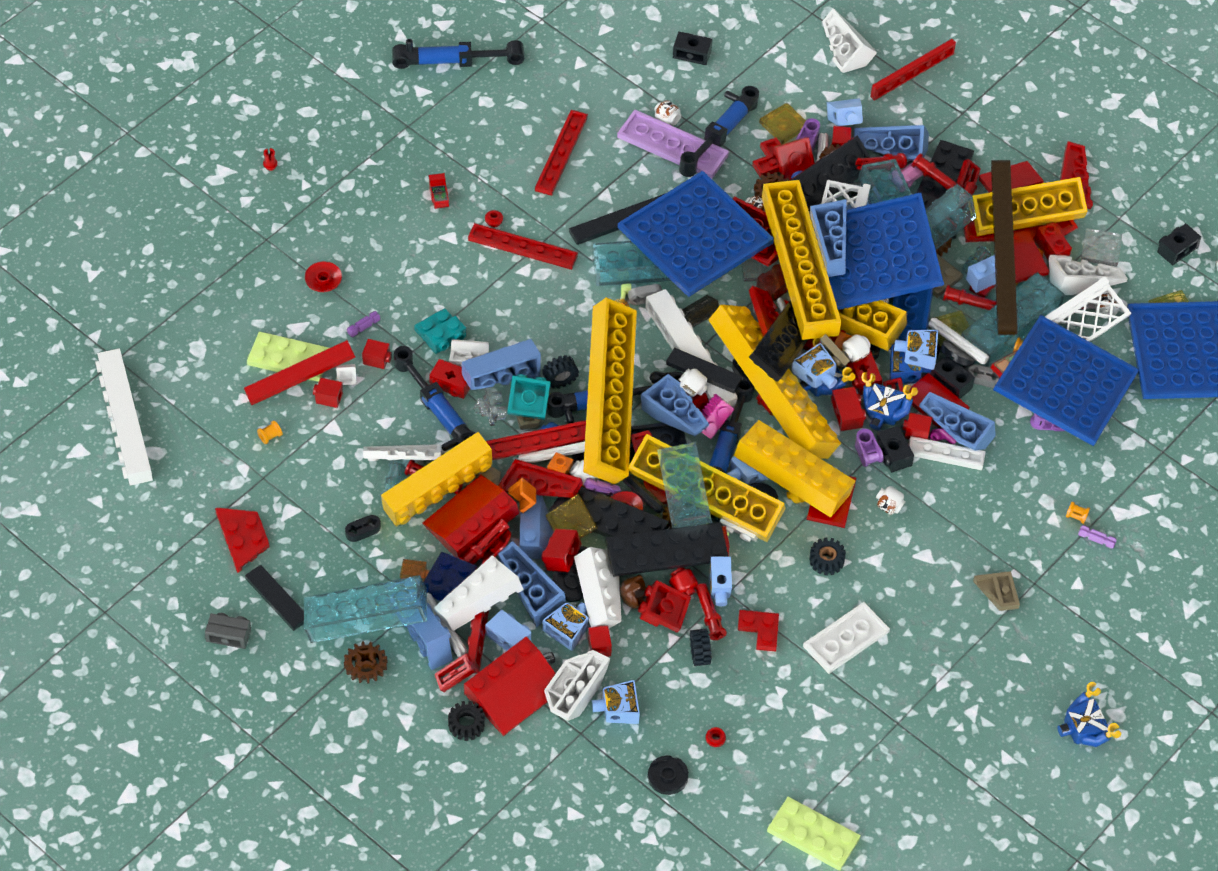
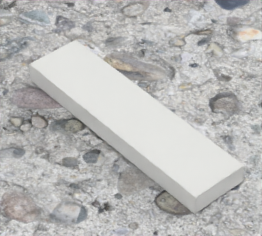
M910 436L909 446L914 457L978 470L983 468L986 451H975L967 447Z

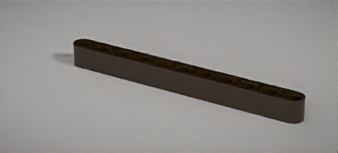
M991 160L998 335H1017L1010 160Z

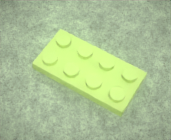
M259 332L247 359V365L279 372L329 348ZM323 373L315 377H312L309 380L319 382L320 377H322Z
M787 797L767 829V832L839 871L844 866L861 836L790 797Z

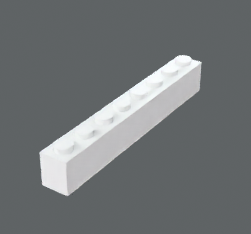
M664 289L646 297L645 308L672 350L675 347L717 365L716 362L712 361L708 349L703 347L700 337L695 335L691 323L687 322L684 318L682 309L677 307L673 295H670ZM708 382L706 383L708 388L705 393L707 394L708 401L711 400V397H714V394H717L735 408L738 399L736 392L733 394Z
M120 348L97 353L99 361H95L97 372L102 373V376H99L101 388L105 387L106 391H103L105 402H109L110 405L106 406L108 416L113 417V421H110L112 432L117 433L114 440L116 448L120 447L121 452H118L120 463L125 465V467H122L124 479L128 478L129 485L153 481Z

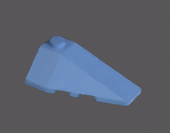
M924 125L854 128V136L858 135L865 149L884 155L904 153L907 161L914 160L920 153L925 157L928 151L929 132Z
M669 374L641 394L642 410L655 420L693 436L698 435L709 426L701 411L693 404L690 395L688 396L683 388L680 387V382Z
M929 392L919 404V407L932 417L958 443L975 451L986 449L995 437L994 421L934 393Z
M536 495L535 505L520 514L519 548L530 559H542V552L546 549L549 538L555 531L543 496Z

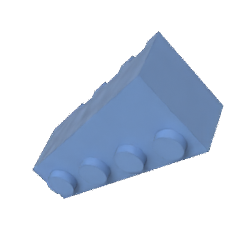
M847 199L810 206V218L828 277L846 274Z
M532 339L462 362V376L471 390L493 387L497 383L509 385L510 381H512V376L517 374H523L528 376V378L535 379L540 377L541 354Z
M513 541L498 553L499 561L519 577L524 590L517 594L537 628L543 623L544 618L566 603L565 593Z
M410 585L391 594L393 609L404 627L408 628L414 642L417 641L422 656L428 657V666L431 671L453 661L449 638H451L450 632L447 627L442 626L439 616L433 614L430 604L424 602L421 592L416 591Z

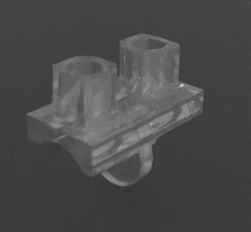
M490 387L484 388L485 395L477 399V403L473 406L474 412L481 414L483 417L487 415L490 426H495L497 420L506 418V407H496V404H502L501 391L492 392Z

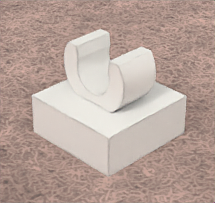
M355 364L336 366L337 381L342 382L343 385L356 384Z

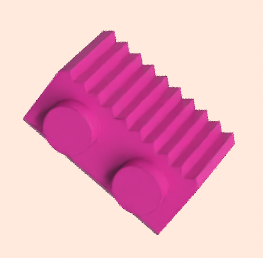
M717 394L711 397V400H709V403H707V406H704L701 412L709 423V426L701 433L710 439L714 437L735 410Z

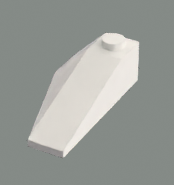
M834 8L822 21L826 37L830 40L831 45L829 47L833 51V61L841 72L845 73L865 67L876 55L875 49Z
M1065 255L1049 256L1050 285L1057 295L1079 294L1103 277L1107 278L1110 286L1124 283L1128 280L1123 271L1118 267L1100 263L1095 266L1083 259L1081 262L1073 261L1072 257Z

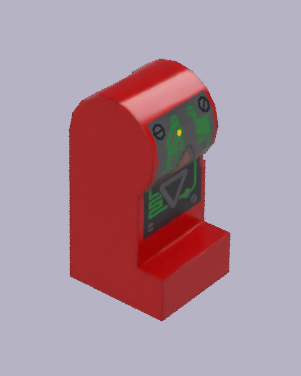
M445 173L428 175L429 190L434 209L449 207Z

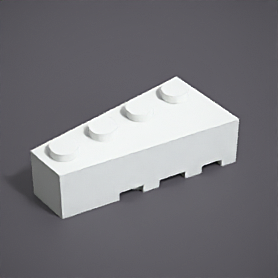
M589 547L574 556L590 626L608 625L610 629L621 622L619 576L613 577L607 550Z
M491 556L434 607V610L441 622L451 631H454L473 620L478 613L487 612L491 609L490 606L499 601L504 602L509 599V595L514 592L519 593L524 589L519 577L494 556Z

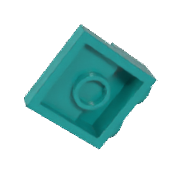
M445 308L414 325V330L435 354L448 349L451 346L452 340H463L466 337V327L456 316L452 317Z
M523 374L512 376L507 414L545 420L550 381H546L547 379L542 377L531 379Z

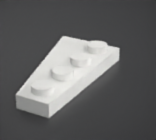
M441 444L364 447L363 455L368 461H378L379 459L435 460L441 456Z

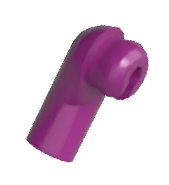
M936 428L930 433V439L933 441L946 439L953 445L957 442L943 428Z

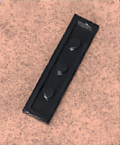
M675 347L666 360V365L685 372L687 369H697L707 378L708 383L733 394L743 378L739 374Z
M259 565L245 575V579L293 631L309 621V616L262 565Z

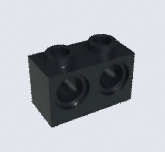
M947 356L935 365L934 370H931L930 374L959 399L973 388L975 380L970 371L965 370Z

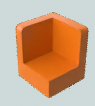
M521 478L508 488V493L519 501V511L521 513H524L536 504V488L525 479Z

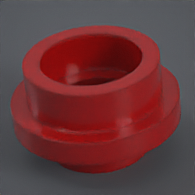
M491 210L486 213L485 222L490 227H498L503 222V215L497 210Z
M713 727L707 731L705 739L710 746L720 747L726 741V734L721 728Z

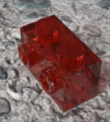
M780 263L775 264L771 270L762 273L757 278L756 287L768 291L773 302L788 292Z

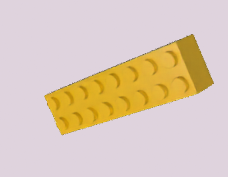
M648 434L645 435L628 466L629 472L634 476L720 519L722 518L755 534L757 538L765 542L769 541L786 509L785 503Z

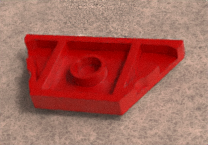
M215 508L216 516L238 573L246 563L252 562L260 553H263L270 547L258 512Z

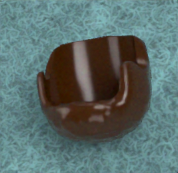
M642 575L631 576L621 583L620 596L622 601L631 608H639L645 597L644 591L646 586Z

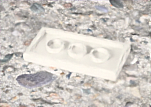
M863 602L804 642L803 647L830 674L888 634L890 628Z

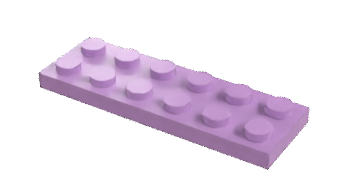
M637 110L632 112L617 133V138L680 165L682 153L687 151L695 153L705 142L701 138ZM712 144L698 159L697 173L704 171L713 179L729 156V151Z

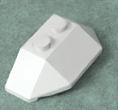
M591 650L586 654L565 660L544 690L550 711L568 721L579 717L601 686L610 658Z

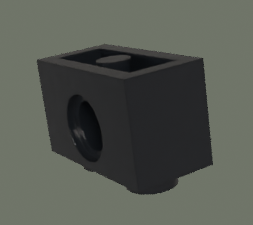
M678 31L673 46V58L707 65L712 51V39Z
M1185 223L1181 227H1176L1171 234L1165 235L1159 240L1157 253L1173 266L1199 247L1201 236Z
M899 426L877 432L876 441L883 453V463L886 467H889L891 473L913 465L914 454Z

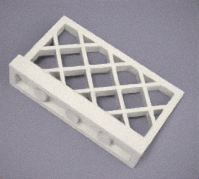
M827 180L821 204L830 201L835 202L837 201L836 198L843 195L847 199V205L850 204L852 208L866 206L871 185L863 184V187ZM829 187L838 188L840 192L832 195ZM854 191L858 192L857 196L850 198L847 195V192Z
M1103 277L1045 317L1057 324H1067V330H1069L1070 325L1080 326L1078 336L1091 342L1129 317L1131 312L1111 288L1107 278ZM1108 291L1112 296V302L1101 301V295ZM1089 303L1098 304L1097 312L1085 311L1086 305ZM1100 305L1111 306L1110 315L1099 313ZM1113 307L1121 308L1124 314L1120 317L1113 316ZM1074 313L1083 314L1081 323L1070 321L1071 315ZM1085 315L1096 316L1095 324H1085ZM1098 317L1108 318V325L1105 327L1097 326ZM1083 327L1094 329L1093 335L1090 337L1081 336Z

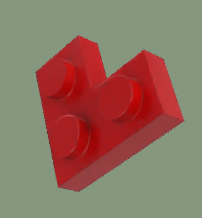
M777 137L761 142L760 148L765 157L752 162V166L760 178L761 175L767 176L768 172L774 174L780 171L774 150L775 146L781 145Z
M739 610L738 631L757 633L756 650L776 652L779 613Z

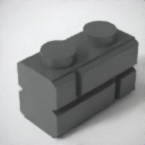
M211 613L205 629L206 642L246 649L251 633L250 620L242 616L234 618L229 617L225 613Z

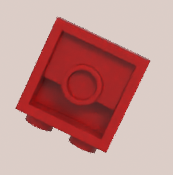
M656 580L652 585H648L644 591L646 600L642 601L639 606L638 612L641 613L639 619L655 627L661 624L675 632H679L691 597Z

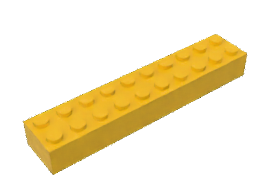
M793 180L763 184L762 202L772 237L774 238V244L802 340L822 338L825 334L828 337L839 336L841 326L840 315L800 181Z
M606 297L593 306L583 472L615 485L629 476L637 310Z
M721 304L710 317L709 322L790 440L817 457L828 459L841 444L837 434L829 427L827 420L820 414L816 404L811 401L807 391L802 388L798 378L792 374L789 368L783 377L776 382L749 358L763 337L760 325L751 315V311L745 306Z

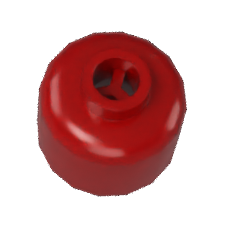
M678 568L670 574L669 584L672 588L688 596L696 592L694 589L697 587L698 581L691 569Z

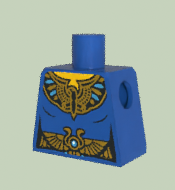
M892 345L890 353V380L901 377L903 384H912L920 380L921 373H931V369L905 363V352L894 351V345Z

